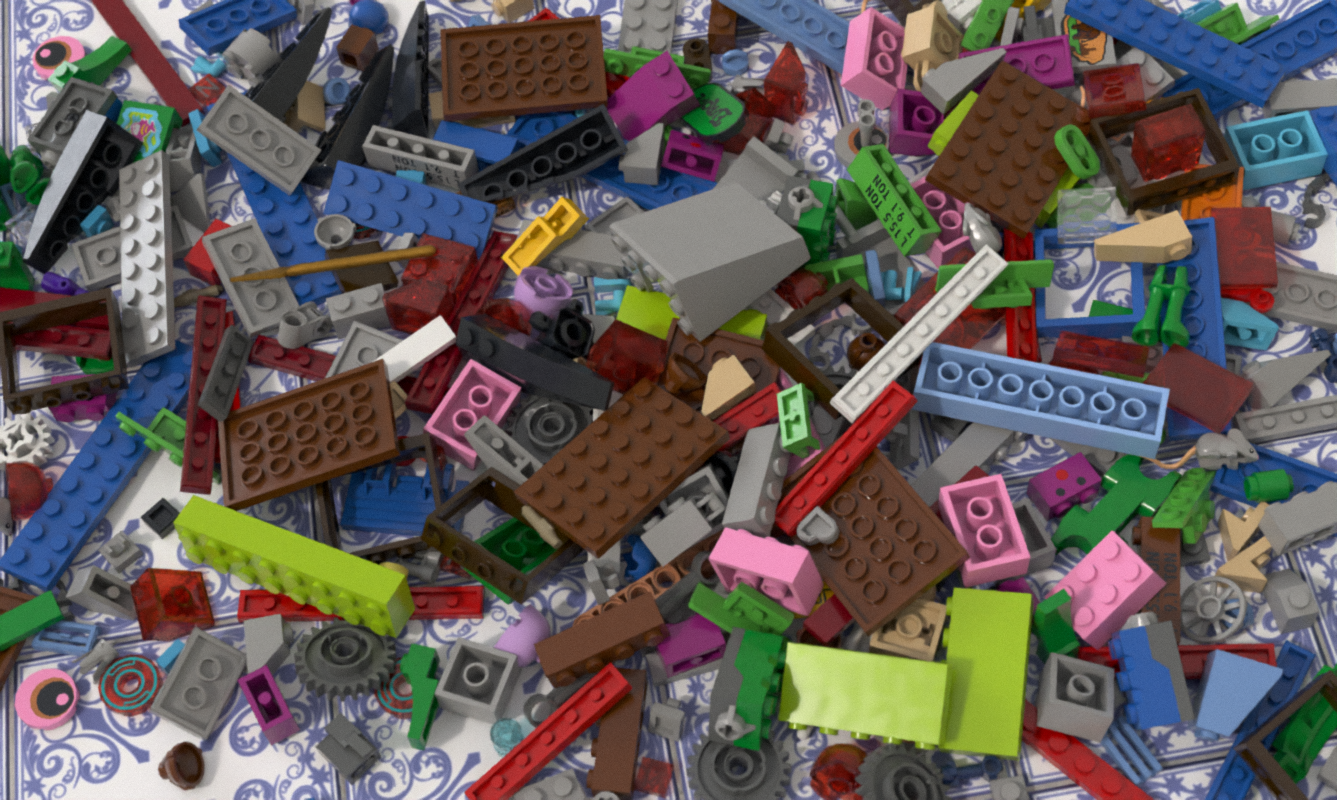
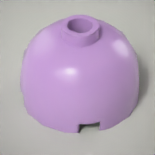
M535 266L524 267L515 283V301L529 319L535 311H541L550 316L556 311L565 308L566 304L571 300L573 288L570 283L557 273L555 278L547 275L548 269Z
M531 604L518 615L521 619H517L511 624L494 646L496 649L517 655L518 667L520 668L528 666L534 660L540 663L534 644L551 636L550 625L547 619Z

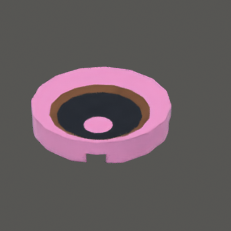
M58 36L43 42L35 50L33 65L39 76L46 80V78L48 79L54 73L55 68L65 60L69 63L85 57L86 52L77 39L70 36Z
M55 668L42 669L31 674L21 683L15 696V708L20 719L30 728L43 729L44 731L53 730L64 725L73 717L77 710L76 705L80 698V692L76 682L66 672Z

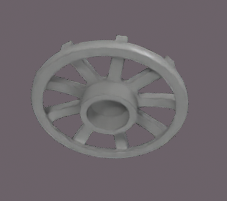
M1212 576L1196 581L1185 590L1180 598L1181 630L1188 638L1199 644L1226 642L1225 639L1232 636L1244 625L1243 621L1248 602L1243 591L1235 582L1224 577ZM1210 582V595L1203 596L1196 587ZM1217 582L1229 585L1220 598H1217ZM1191 591L1199 599L1197 606L1184 604ZM1236 591L1239 601L1224 604L1231 594ZM1240 608L1237 619L1225 614L1226 611ZM1182 611L1197 612L1198 616L1184 623ZM1220 620H1225L1233 625L1225 632H1222ZM1201 621L1204 622L1198 635L1188 630ZM1210 624H1213L1217 636L1205 637Z

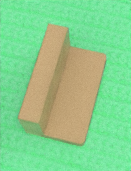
M306 80L300 93L285 113L286 120L284 124L295 132L304 125L322 132L325 129L323 87Z

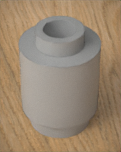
M1261 210L1254 233L1261 234V238L1288 245L1289 239L1295 241L1300 224L1295 223L1296 217L1272 210L1268 212Z

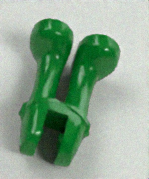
M19 145L13 150L10 158V165L12 167L10 172L11 185L13 190L19 194L27 190L25 196L27 202L39 205L50 178L42 179L44 166L41 158L38 155H33L26 145Z
M1158 266L1153 280L1148 287L1150 298L1143 318L1134 326L1131 337L1134 342L1143 346L1157 344L1163 300H1169L1166 316L1161 328V340L1165 345L1176 349L1184 348L1189 344V331L1181 322L1184 301L1191 289L1188 284L1187 267H1177L1173 285L1167 284V266Z

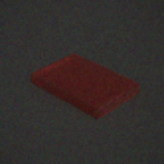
M1139 63L1083 72L1088 118L1146 110Z
M1271 207L1211 208L1210 217H1214L1216 227L1220 288H1277L1278 276Z
M1060 331L1052 361L1144 378L1149 348L1137 344Z
M1173 343L1142 383L1170 389L1167 407L1218 434L1221 433L1254 389L1252 382L1176 343Z

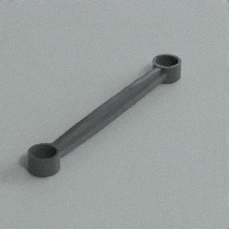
M705 550L699 552L692 561V571L655 599L664 620L693 594L698 583L717 584L720 582L717 573L709 578H704L701 574V565L705 559L709 558L712 551ZM599 672L583 675L577 678L571 685L559 686L551 690L547 695H532L527 699L523 708L526 720L533 727L537 728L545 721L538 722L532 719L531 712L537 703L542 701L550 702V716Z

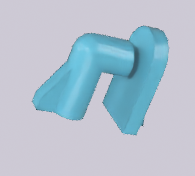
M225 49L222 50V51H220V52H218V53H215V54L218 55L220 58H222L224 61H226V60L223 58V56H222V54L224 53ZM199 56L190 69L195 73L208 74L210 77L216 78L227 66L219 58L212 64L203 56Z
M913 267L907 268L905 293L904 287H896V271L887 270L881 272L885 300H903L904 295L905 302L915 298L916 287L922 276L921 271L915 272Z
M594 277L596 293L613 292V299L595 300L596 315L608 316L613 312H619L627 285L632 286V282L628 279L607 280Z

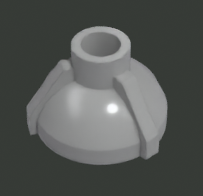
M332 214L323 218L320 217L317 220L318 223L315 226L314 235L318 244L325 248V250L340 249L350 244L357 230L355 223H352L346 216Z

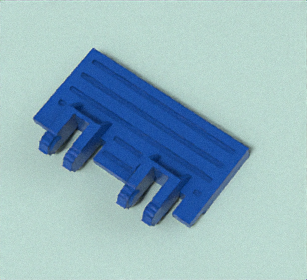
M396 463L385 466L383 480H376L378 467L366 470V472L351 474L340 523L343 530L408 536L422 535L426 517L436 510L428 464L424 479L423 477L398 475L396 487H393ZM446 464L442 480L446 501L470 484L469 481L456 480L455 490L451 492L455 471L453 464ZM465 516L451 526L461 534Z

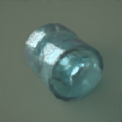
M512 718L499 719L490 730L494 749L502 758L524 739L520 724Z

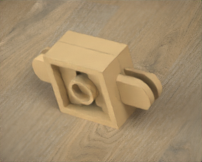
M939 0L923 5L921 10L908 14L906 19L901 55L904 62L914 70L913 85L919 92H921L923 84L922 78L931 68L937 69L945 62L959 59L958 53H962L961 41L963 35L947 19L946 7Z
M936 585L873 633L869 644V653L935 661L947 618L946 605L934 602Z

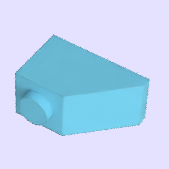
M1221 298L1225 344L1267 350L1279 329L1278 325L1243 301Z

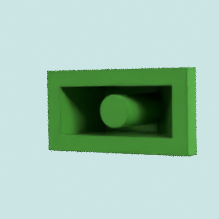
M843 178L836 180L837 204L855 230L878 220V216L855 182Z

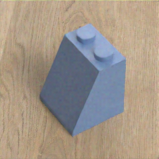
M1218 649L1208 653L1192 708L1194 720H1189L1187 729L1195 731L1194 737L1209 742L1229 737L1282 676L1283 669Z

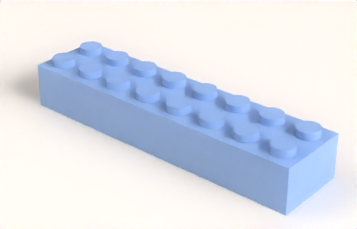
M932 342L923 352L914 389V396L918 402L912 407V410L1155 459L1161 442L1170 389Z

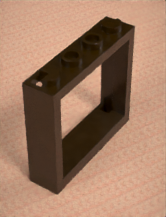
M1199 88L1186 92L1181 91L1176 95L1162 99L1157 98L1136 107L1130 106L1109 115L1104 114L1102 117L1092 119L1090 122L1089 138L1105 168V172L1112 183L1126 216L1135 214L1138 209L1150 210L1227 187L1237 182L1240 167ZM1191 114L1216 164L1130 190L1106 139Z
M853 278L848 279L842 284H835L823 296L814 297L807 306L800 310H793L786 319L779 323H772L765 331L766 335L761 348L797 384L803 383L805 388L812 391L814 400L835 420L841 417L842 414L830 404V401L841 389L807 359L788 338L843 303H846L880 336L889 342L904 326ZM923 353L899 377L919 365Z
M110 287L0 312V368L3 401L13 415L27 414L37 409L53 408L64 403L84 401L90 397L114 394L120 390L129 389L119 302ZM108 315L114 364L113 371L20 392L16 335Z
M429 433L398 440L399 456L344 474L349 475L426 456L435 508L437 509L446 502L436 441ZM331 479L315 484L324 543L342 551ZM421 536L349 554L379 565L380 563L387 562L386 559L395 557L407 559L414 557L418 551L428 550L429 552H436L438 550L422 541Z
M490 467L426 517L421 540L522 605L577 557L584 548L555 528L554 531L562 541L561 547L532 572L525 575L452 528L451 526L486 499L535 530L522 515V507L525 505L518 501L514 494V491L521 485Z
M1331 670L1315 677L1233 748L1276 800L1309 799L1260 741L1318 691L1337 712V677Z

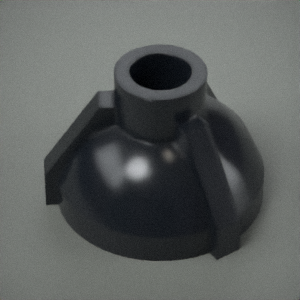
M724 450L716 451L704 462V465L711 462L729 494L742 451H737L734 454Z

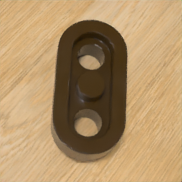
M699 38L688 40L683 46L684 64L710 69L711 74L708 82L710 83L713 75L708 43Z

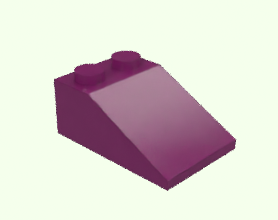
M666 51L643 65L607 99L608 107L606 109L624 139L631 141L658 123L664 124V127L700 106L669 52Z
M898 88L889 108V153L910 156L935 154L927 146L935 130L962 100L943 115L919 91Z

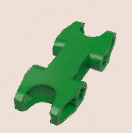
M1131 454L1121 457L1102 478L1100 486L1107 490L1108 493L1090 512L1077 504L1062 518L1059 527L1051 538L1056 548L1055 555L1067 547L1079 548L1087 555L1112 530L1121 537L1119 534L1137 514L1141 517H1155L1181 479L1182 474L1174 470L1161 479H1150L1145 477L1139 470L1145 458Z

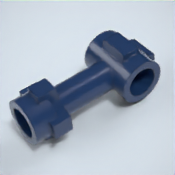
M1319 328L1309 335V343L1312 348H1317L1318 351L1329 350L1331 355L1325 359L1327 366L1323 373L1329 382L1337 383V355L1331 346L1334 338L1332 334H1328L1325 328Z
M986 755L982 763L956 767L955 762L950 761L946 762V765L940 766V773L944 774L942 783L943 785H950V788L959 787V780L982 777L990 783V781L997 780L999 774L1004 770L1002 761L995 756Z

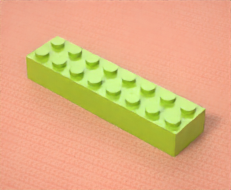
M193 495L173 522L179 535L178 538L186 551V556L192 562L210 565L222 574H227L228 572L238 576L248 584L256 583L265 587V589L273 594H279L280 592L291 597L292 600L299 604L307 603L317 607L327 615L333 613L341 616L350 624H361L369 627L378 635L385 636L387 634L397 638L415 610L406 575Z

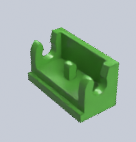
M803 383L777 393L782 446L801 458L810 456L809 450L806 448L807 446L817 450L820 449L819 440L812 437L808 410V401H814V394L805 388Z

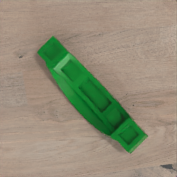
M1337 664L1334 668L1324 665L1315 677L1330 670L1337 677ZM1319 691L1287 718L1290 722L1271 744L1277 750L1273 758L1295 784L1307 776L1321 748L1337 728V712Z

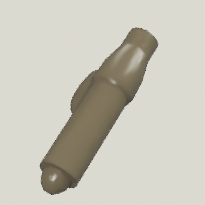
M215 284L199 290H187L174 298V308L197 302L198 295L207 297L220 295L224 287Z
M523 506L522 515L540 536L551 544L554 549L561 547L562 541L554 531L555 526L545 517L541 518L531 506Z

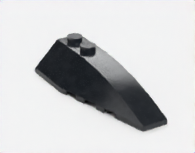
M425 0L419 2L401 42L395 65L393 97H388L389 112L392 113V118H388V129L429 139V14Z
M329 7L318 11L295 37L299 41L297 44L293 42L279 55L282 61L276 62L270 68L268 67L262 76L265 80L258 83L255 87L251 86L244 94V96L282 123L286 120L285 113L300 93L317 60L333 11Z
M389 44L374 54L358 78L361 82L350 90L345 99L348 103L340 111H336L331 120L335 124L328 132L323 131L318 138L315 146L321 149V151L300 182L330 190L338 160L357 166H362L366 162L362 146L372 126H379L383 116L392 76L394 46Z
M602 104L457 185L463 196L491 203L581 177L628 151V148L605 105Z
M88 110L85 111L47 183L31 227L23 263L42 274H45L54 266L68 249L67 244L74 236H79L83 232L80 224L97 205H101L108 196L112 197L119 189V170L134 162L143 145L141 140L108 117Z
M486 313L461 317L455 345L467 363L470 359L476 361L520 386L522 393L603 411L608 410L615 382Z

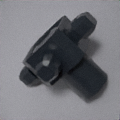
M577 299L569 301L565 308L556 311L550 316L541 311H535L530 316V325L540 332L539 336L535 337L534 340L572 360L582 357L588 361L595 362V359L602 355L603 352L601 347L592 341L595 328L592 321L583 316V303Z

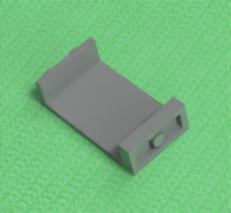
M753 136L742 154L713 189L737 182L757 200L767 201L776 190L782 193L788 175L795 176L798 170Z
M880 219L856 230L860 236L856 243H850L846 236L837 240L836 256L838 259L862 254L863 263L865 264V251L875 250L878 255L880 271H896V287H904L905 293L907 268L913 266L898 249ZM920 278L916 287L915 298L905 302L904 295L903 300H885V309L905 326L937 293L935 288L930 290L923 279Z

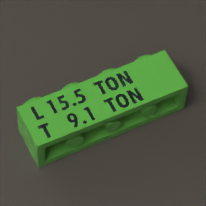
M884 144L862 147L847 168L848 173L903 256L925 253L942 230Z

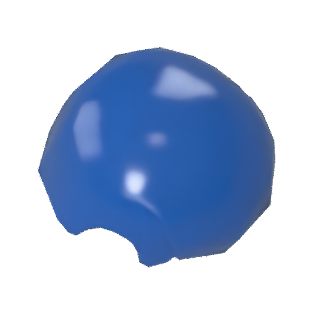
M360 0L349 11L348 28L352 24L361 28H368L375 32V35L381 34L388 26L389 13L383 4L377 1Z
M632 533L627 538V542L633 547L632 551L623 554V558L627 563L623 578L630 583H634L652 572L658 561L642 541L640 535Z

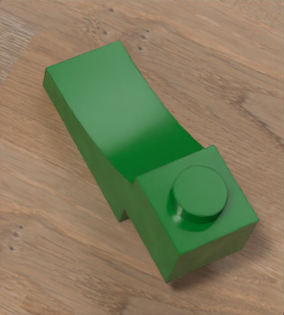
M111 35L106 42L89 55L71 63L65 60L55 68L54 73L47 80L59 92L62 91L71 77L100 86L132 51V48L126 42Z
M1064 588L1039 603L1036 608L1031 632L1039 641L1036 654L1044 665L1051 652L1077 659L1080 643L1076 640L1071 620L1072 598Z
M411 643L409 653L403 655L400 664V671L403 673L406 683L411 685L413 698L412 717L407 738L412 748L425 751L439 707L434 693L439 684V680H436L435 676L440 664V658L436 648Z

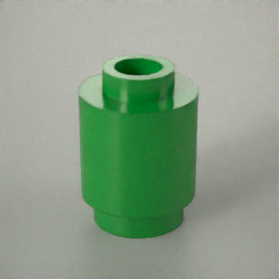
M1284 469L1253 472L1251 476L1244 478L1245 496L1248 501H1255L1256 503L1287 500L1289 494L1294 490L1292 476L1286 474Z

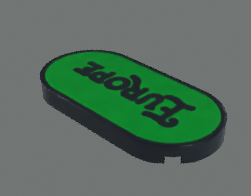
M707 83L692 90L700 106L679 118L680 123L703 143L714 144L713 141L715 140L724 142L737 135L747 123L745 118L749 117V111L739 98L721 84Z

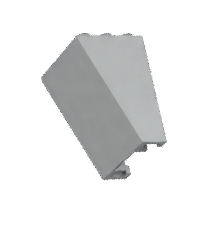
M737 182L614 222L609 226L614 235V238L611 239L612 243L623 254L624 257L621 258V261L627 270L633 274L630 279L639 291L646 289L649 293L654 289L651 282L658 281L663 292L671 299L668 302L670 308L680 318L677 323L681 330L687 336L692 334L700 342L811 258L803 237Z

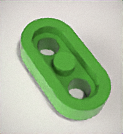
M1071 124L1059 129L1055 133V145L1072 172L1080 179H1088L1097 174L1100 169L1099 158L1081 130Z

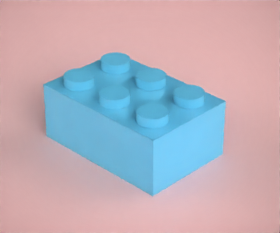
M1308 110L1227 126L1224 133V138L1239 167H1244L1243 190L1321 175L1328 156Z

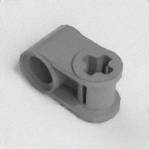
M311 301L295 309L285 311L280 320L278 342L283 347L295 349L312 340L322 338L333 326L331 317L323 315L317 309V305Z

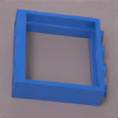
M1140 223L1035 229L1033 258L1035 260H1045V250L1094 247L1095 239ZM1131 262L1133 314L1046 319V288H1036L1035 317L1039 342L1131 337L1134 326L1145 314L1143 263Z

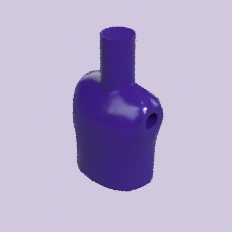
M52 271L46 272L41 281V287L47 293L74 296L89 292L82 289L73 280Z

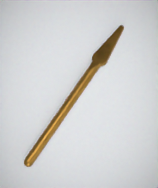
M425 245L302 263L231 277L230 282L300 276L429 257L436 253V248L433 245Z

